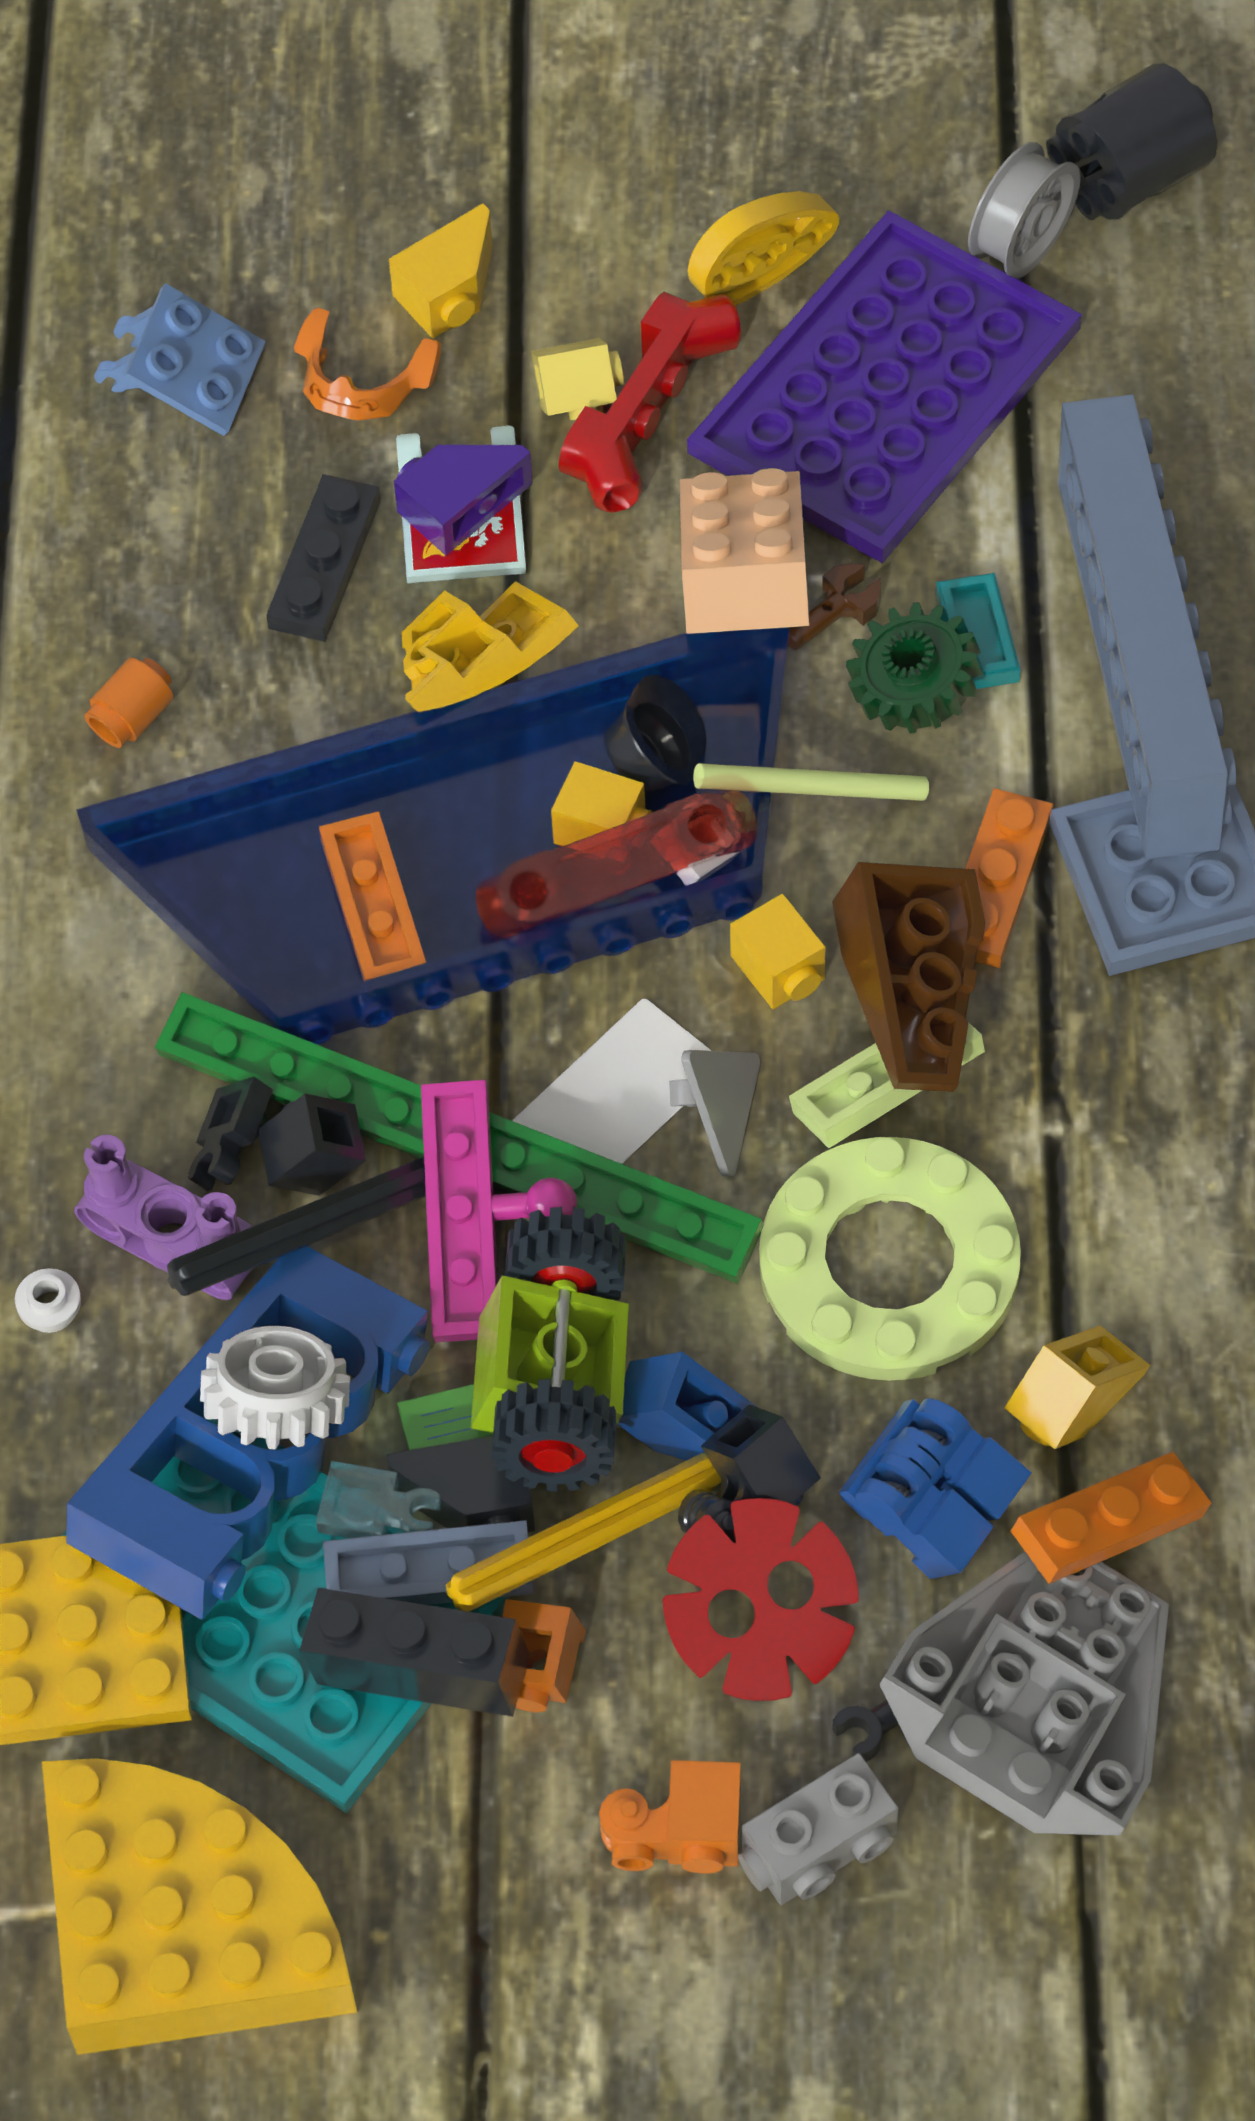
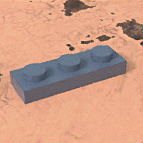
M526 1521L323 1541L326 1589L423 1605L453 1602L446 1592V1584L453 1575L527 1539ZM530 1581L500 1597L533 1594V1583Z

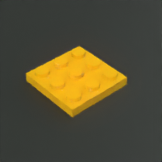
M67 1535L0 1544V1745L192 1720L182 1608L67 1544Z

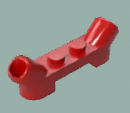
M667 292L660 293L641 320L643 359L607 414L585 406L573 423L562 445L558 467L560 472L587 483L595 507L599 510L615 513L631 508L642 496L644 485L632 453L641 439L648 440L653 435L660 419L661 408L668 397L675 398L682 390L686 381L688 366L692 360L737 348L741 341V324L734 301L725 294L690 302Z

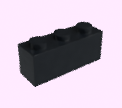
M323 1588L317 1589L300 1646V1652L318 1685L513 1717L530 1656L516 1619Z

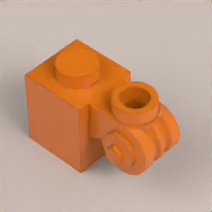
M671 1760L669 1797L661 1807L653 1810L648 1809L647 1801L636 1790L625 1788L609 1794L601 1803L599 1819L602 1841L606 1848L612 1852V1865L627 1871H643L653 1867L654 1859L668 1860L669 1864H681L682 1868L689 1872L701 1874L719 1872L723 1869V1866H738L741 1763Z

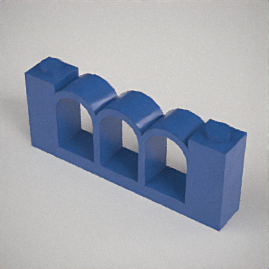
M308 1246L278 1258L67 1503V1544L203 1620L219 1600L229 1601L239 1589L246 1572V1566L242 1564V1560L251 1557L262 1548L272 1530L274 1500H285L300 1495L316 1483L324 1467L326 1438H335L353 1432L367 1421L375 1404L376 1388L389 1394L404 1374L413 1376L422 1366L430 1347V1342L425 1339L428 1311ZM286 1326L313 1334L325 1344L328 1343L332 1346L334 1358L345 1359L346 1372L353 1377L350 1381L349 1407H345L343 1423H329V1434L324 1439L309 1432L305 1434L304 1446L297 1447L295 1445L282 1450H267L251 1444L244 1445L241 1444L239 1437L231 1433L220 1434L218 1426L204 1417V1402L200 1401L201 1370H206L208 1354H219L225 1340H230L243 1331L257 1327ZM175 1456L240 1492L251 1503L244 1509L229 1514L210 1513L194 1507L153 1484L152 1481Z

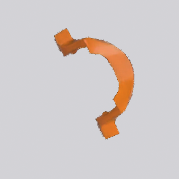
M314 308L305 319L294 345V351L304 356L308 362L303 393L313 406L320 411L357 421L391 416L414 388L426 389L432 386L441 356L440 342L423 338L409 365L400 375L387 384L374 389H358L354 386L349 376L341 375L335 381H331L323 375L321 370L327 356V348L322 347L329 316L328 310Z

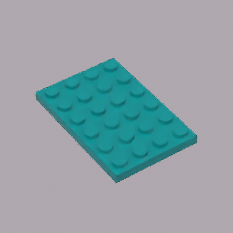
M206 1419L218 1426V1419ZM235 1430L231 1432V1434L241 1439V1431ZM257 1437L250 1443L267 1450L285 1449L281 1445H278L276 1449H269L266 1444V1438ZM175 1456L152 1481L153 1484L194 1507L210 1513L229 1514L244 1509L251 1503L240 1492ZM321 1472L316 1483L302 1494L285 1500H274L272 1530L264 1546L251 1557L242 1560V1564L246 1566V1572L234 1596L227 1602L219 1600L203 1620L182 1609L191 1709L347 1814L432 1703L318 1685L300 1652V1646L317 1589H326L323 1541L413 1532ZM67 1530L62 1534V1536L67 1535ZM498 1597L469 1612L500 1617L508 1597ZM453 1602L429 1605L457 1610Z

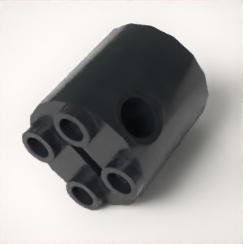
M1158 63L1148 66L1103 93L1086 109L1063 117L1056 126V134L1046 141V149L1052 162L1058 165L1072 162L1078 166L1080 170V186L1075 203L1081 214L1089 220H1094L1099 216L1113 220L1121 219L1146 198L1162 194L1208 166L1216 157L1218 142L1213 122L1212 106L1205 93L1197 85L1191 83L1177 69L1165 63Z

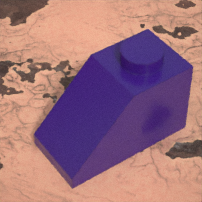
M436 445L422 458L415 457L408 461L399 471L397 478L394 480L397 512L447 556L533 484L531 453L523 445Z

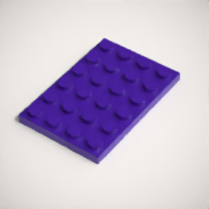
M888 210L688 437L687 453L727 476L749 475L768 468L780 469L785 472L800 471L802 518L883 564L1081 329L1082 314Z

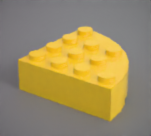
M97 1758L42 1761L66 2026L77 2055L358 2013L340 1934L317 1884L287 1844L249 1810L201 1782L150 1765Z

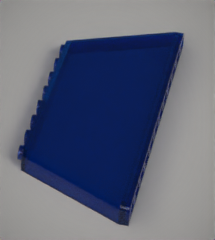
M789 627L683 633L490 689L472 698L442 708L422 712L414 711L76 810L87 849L273 1028L319 1045L339 1033L359 1027H379L388 1023L396 1016L420 1009H439L448 1005L456 998L480 991H499L508 987L514 981L540 973H559L568 969L574 963L600 955L616 956L640 943L660 937H680L694 927L721 919L726 921L736 920L751 912L763 891L773 793L698 789L694 785L693 778L686 785L672 784L657 792H644L645 809L652 812L649 831L641 846L632 845L623 866L554 844L551 809L574 761L610 773L614 772L615 767L609 759L604 745V736L608 728L622 713L636 684L646 675H660L672 680L688 694L697 706L705 724L707 736L705 752L699 763L776 768L789 650ZM703 803L739 848L740 852L730 863L703 881L685 885L652 844L651 840L662 828ZM379 811L426 963L364 981L322 846L319 826Z

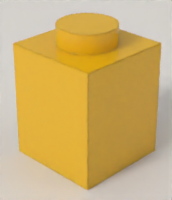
M574 761L551 809L553 841L556 845L623 866L632 845L641 846L649 831L652 812L645 809L644 783Z
M783 893L730 923L731 957L772 1010L789 1000L798 1001L806 998L818 988L821 981L825 980V946Z

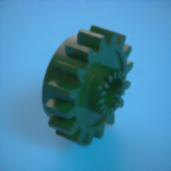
M915 602L912 604L909 615L901 617L894 607L888 609L889 623L882 626L873 620L869 621L867 626L872 637L869 640L854 639L852 642L858 658L846 661V668L852 678L848 682L856 702L861 704L866 717L872 720L880 716L886 730L891 731L896 726L907 728L909 733H916L918 728L933 726L936 729L941 727V722L953 714L959 716L963 712L961 706L967 697H975L978 692L972 678L983 675V667L978 658V654L981 651L973 632H968L965 622L960 615L949 620L944 606L937 605L930 615H925L920 603Z

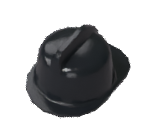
M646 675L636 684L622 713L608 728L604 736V745L608 757L615 767L613 774L644 783V792L647 793L657 792L672 784L686 785L693 778L694 769L700 762L707 743L705 724L697 706L682 688L672 680L660 675Z

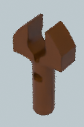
M842 564L834 566L822 576V590L827 594V598L808 612L809 626L786 628L782 634L784 642L791 649L798 650L841 617H853L864 626L878 613L881 591L880 578L861 593H848L845 595L848 590L864 580L865 565Z

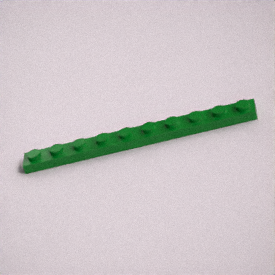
M184 992L180 993L154 1047L159 1056L230 1084L256 1077L273 1089L270 1099L283 1105L295 1101L304 1093L355 1104L362 1136L415 1157H424L421 1085ZM489 1112L493 1188L509 1194L528 1192L531 1186L541 1179L548 1177L562 1179L573 1188L577 1197V1208L585 1209V1218L590 1219L595 1213L605 1216V1225L614 1222L620 1227V1235L624 1234L626 1240L736 1284L739 1283L764 1226L761 1218Z

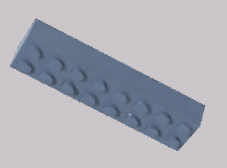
M1133 394L1062 403L1057 483L1145 859L1220 850L1222 825L1231 824L1232 821L1231 800L1227 786H1234L1236 784V767L1232 749L1221 748L1219 736H1223L1224 732L1221 703L1218 698L1209 699L1207 687H1211L1209 655L1207 650L1197 651L1195 639L1199 638L1197 607L1194 602L1185 603L1183 592L1187 591L1188 586L1185 560L1183 555L1174 556L1171 545L1176 543L1173 512L1171 509H1162L1160 499L1164 498L1162 468L1160 463L1151 464L1148 455L1153 452L1149 418H1139Z

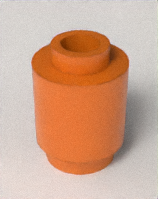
M128 658L90 699L91 708L85 713L84 718L89 727L102 740L113 747L121 748L127 740L131 742L136 741L172 702L174 696L169 688L172 679L162 666L150 658H144L143 661Z

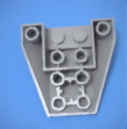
M1023 1552L912 1630L879 1685L916 1759L1033 1833L1120 1836L1151 1781L1169 1604L1103 1562L1048 1584L1027 1553Z

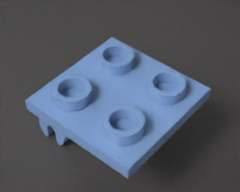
M165 283L161 287L156 301L151 308L135 317L122 316L118 319L114 328V335L120 339L127 332L134 334L131 346L136 349L116 362H100L94 375L97 383H102L107 377L115 379L111 389L113 392L140 388L225 436L230 430L266 341Z

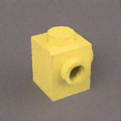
M601 338L531 351L541 409L548 416L568 412L569 419L576 420L585 406L604 413L603 405L612 404L616 400L615 387L624 385L618 351L609 352L607 343Z

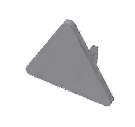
M684 1051L681 1060L687 1079L669 1081L671 1107L687 1106L698 1108L720 1174L724 1177L734 1176L760 1068L759 1055L752 1052Z

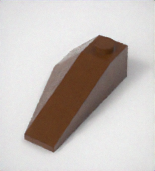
M858 862L832 901L841 955L894 1089L954 1092L959 1084L969 1024L966 1020L970 994L975 988L977 971L974 970L977 949L983 940L985 918L975 869Z

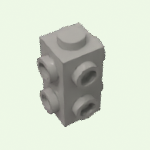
M858 1753L742 1825L743 1853L738 1855L740 1864L754 1887L758 1891L768 1887L781 1906L797 1895L801 1900L809 1899L822 1892L833 1882L836 1876L834 1872L855 1859L859 1863L871 1861L889 1848L894 1841L893 1835L897 1833L898 1807Z

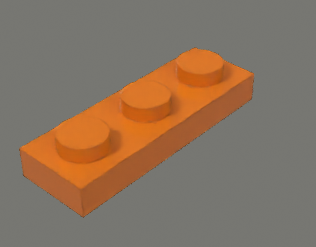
M993 788L965 868L975 869L985 918L983 940L977 949L975 961L977 963L999 969L1001 967L1049 827L1050 811L1053 809V803Z
M379 811L319 826L322 846L367 993L427 978V963Z
M1170 1452L1019 1516L1011 1529V1533L1048 1584H1051L1203 1518L1212 1502L1175 1453Z

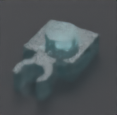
M331 1461L316 1519L318 1533L346 1538L386 1535L388 1526L400 1528L405 1533L434 1530L433 1522L419 1521L414 1519L412 1515L420 1508L440 1511V1495L427 1488H417L409 1492H398L399 1481L397 1472Z

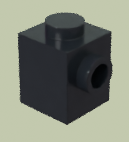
M304 1093L295 1101L285 1105L280 1113L258 1129L269 1186L320 1196L366 1161L356 1106L352 1103Z

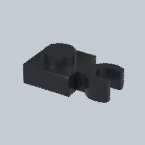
M251 1077L216 1089L196 1141L203 1149L191 1164L188 1173L189 1180L206 1191L212 1190L216 1179L225 1185L232 1184L240 1167L238 1156L241 1148L253 1144L259 1137L258 1129L266 1124L267 1117L264 1112L271 1097L272 1088L256 1077Z

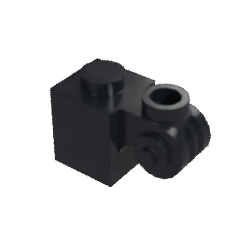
M749 1404L701 1445V1448L720 1476L722 1484L716 1495L702 1489L694 1490L687 1494L681 1502L678 1511V1522L681 1530L686 1534L704 1515H710L730 1540L736 1543L730 1507L732 1502L744 1499L765 1498L780 1500L798 1506L804 1497V1493L821 1477L784 1417Z

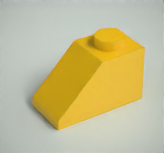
M482 203L389 258L393 297L432 339L450 328L463 325L472 315L480 311L493 248L490 210Z
M1100 1325L1044 1345L1004 1408L1021 1421L1020 1427L1029 1438L1039 1444L1056 1449L1083 1438L1145 1375L1151 1365Z

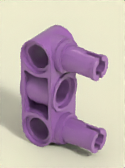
M100 1135L91 1141L92 1150L86 1148L84 1152V1161L89 1173L84 1182V1195L74 1209L77 1218L96 1235L145 1260L158 1269L168 1273L167 1265L171 1259L252 1227L249 1223L236 1216V1204L227 1194L211 1192L201 1198L189 1192L186 1188L180 1187L127 1160L126 1148L123 1142L115 1136ZM169 1223L183 1225L179 1230L172 1233L158 1231L162 1226ZM251 1270L201 1291L221 1300H230Z

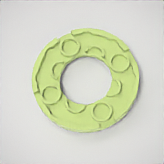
M874 1137L852 1141L829 1149L800 1167L784 1183L770 1204L764 1219V1226L760 1236L759 1265L762 1288L767 1303L770 1302L775 1314L786 1327V1334L797 1346L821 1363L853 1376L890 1381L921 1378L935 1374L937 1367L952 1362L966 1353H969L971 1356L981 1349L1003 1324L1016 1295L1021 1259L1020 1238L1015 1219L1005 1198L995 1184L971 1162L950 1150L925 1141L900 1137ZM880 1200L884 1203L889 1201L908 1202L925 1210V1213L933 1215L944 1227V1231L954 1249L953 1269L942 1288L922 1303L901 1309L870 1307L849 1297L832 1279L825 1259L826 1245L838 1221L846 1215L860 1211L866 1204Z

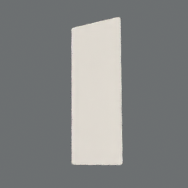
M641 999L512 1121L623 1164L683 1107H671L669 1081L687 1079L681 1060L682 1053L687 1050H711L649 1000Z

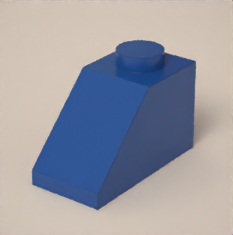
M682 1351L629 1362L625 1373L623 1415L617 1425L655 1452L688 1460L701 1453L705 1454L701 1448L704 1442L749 1404L756 1405Z

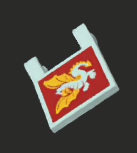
M513 426L491 428L492 445H515ZM401 434L396 437L398 469L400 471L411 459L415 457L422 458L420 436L418 434ZM520 495L447 556L402 517L407 583L526 574Z

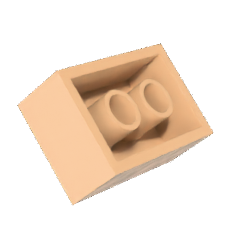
M768 468L749 475L724 476L720 473L708 472L699 474L694 478L680 479L681 565L686 633L809 626L800 471L785 472L780 469Z

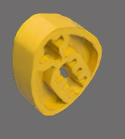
M802 191L778 193L738 206L718 219L697 243L688 264L689 280L705 298L725 294L734 301L735 306L741 304L786 278L808 261L834 235L839 225V215L819 194Z

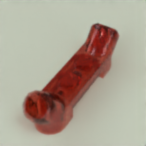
M723 790L715 793L695 794L668 804L664 809L549 852L545 850L523 858L508 866L504 871L483 880L479 884L475 895L478 914L485 927L493 935L505 939L539 924L713 859L743 851L750 847L757 837L758 825L754 809L747 797L740 791Z

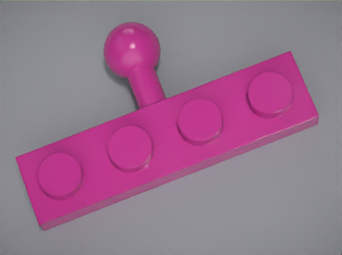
M486 1080L422 1084L421 1099L432 1337L436 1343L477 1340L479 1317L498 1284L495 1221L520 1219L521 1217L526 1219L529 1218L531 1212L540 1210L547 1217L550 1216V1207H562L563 1215H572L573 1207L577 1208V1197L573 1188L567 1182L554 1177L537 1181L528 1192L494 1195L489 1093Z

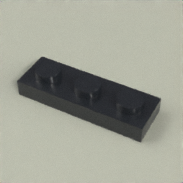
M325 474L322 475L266 614L268 629L326 642L381 499L378 486Z

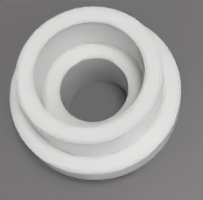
M41 1269L29 1274L19 1284L15 1294V1306L19 1317L29 1327L41 1332H57L66 1328L78 1314L81 1306V1294L76 1281L68 1273L58 1269ZM47 1292L58 1293L56 1299L49 1303H40L36 1300L37 1297Z

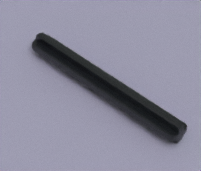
M424 1157L171 1259L167 1265L169 1285L182 1296H188L425 1198Z

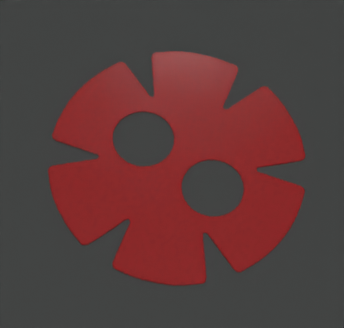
M765 1498L734 1501L730 1507L736 1543L730 1540L710 1515H704L686 1532L675 1547L667 1566V1572L700 1587L702 1590L665 1595L662 1598L666 1627L676 1651L698 1678L704 1677L726 1654L731 1652L722 1687L724 1694L752 1701H772L789 1698L792 1695L786 1656L791 1657L813 1684H818L834 1669L847 1651L855 1631L854 1626L820 1609L822 1607L857 1603L859 1601L856 1575L845 1548L824 1522H818L796 1545L791 1547L800 1512L798 1506L780 1500ZM785 1561L801 1563L810 1571L813 1577V1594L804 1606L797 1609L780 1607L772 1600L768 1592V1578L775 1566ZM728 1589L738 1590L748 1596L755 1611L754 1622L751 1628L744 1635L736 1638H728L718 1634L712 1628L708 1618V1608L711 1600L719 1592Z

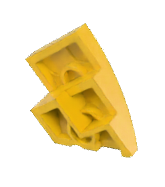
M516 581L480 617L469 604L444 590L402 632V647L406 651V656L403 660L404 672L411 680L412 690L405 694V700L417 712L442 708L472 698L502 684L530 667L553 650L579 625L564 608Z

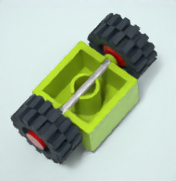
M550 1207V1216L545 1217L540 1210L529 1214V1221L522 1217L517 1220L514 1229H510L508 1234L505 1276H501L479 1317L470 1428L493 1433L492 1459H494V1466L498 1471L506 1470L505 1477L513 1482L524 1477V1486L535 1489L538 1483L547 1484L546 1491L558 1492L559 1484H566L570 1491L581 1489V1480L592 1486L600 1481V1475L607 1477L611 1472V1465H614L616 1425L623 1415L629 1311L628 1303L619 1302L621 1291H624L626 1239L624 1234L620 1235V1227L614 1222L605 1225V1216L595 1213L588 1219L585 1218V1209L573 1207L572 1215H563L562 1207Z

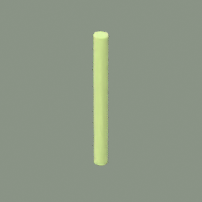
M701 763L696 765L693 775L694 785L698 789L924 801L929 793L927 777L913 775Z

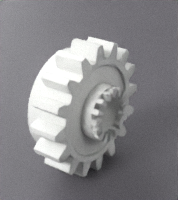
M263 1326L243 1331L230 1340H225L219 1354L209 1353L206 1361V1370H201L200 1401L204 1402V1417L206 1419H218V1432L222 1435L235 1430L241 1431V1444L244 1445L250 1444L259 1437L266 1438V1444L269 1449H276L280 1439L289 1438L294 1445L302 1447L305 1445V1434L309 1432L323 1439L329 1434V1423L342 1424L345 1407H349L350 1376L346 1375L345 1359L334 1358L331 1345L325 1344L318 1337L300 1329L286 1326Z

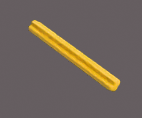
M701 1453L455 1573L446 1584L447 1595L453 1600L457 1610L469 1612L679 1508L686 1495L694 1490L713 1491L722 1480L706 1454Z

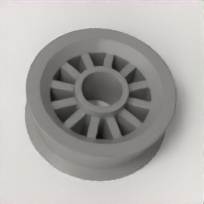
M1037 142L1026 143L1014 151L993 176L976 208L968 236V248L971 255L979 259L989 255L1004 263L1005 273L1015 279L1031 272L1051 250L1071 215L1080 186V170L1078 166L1072 162L1058 165L1045 158L1043 147Z

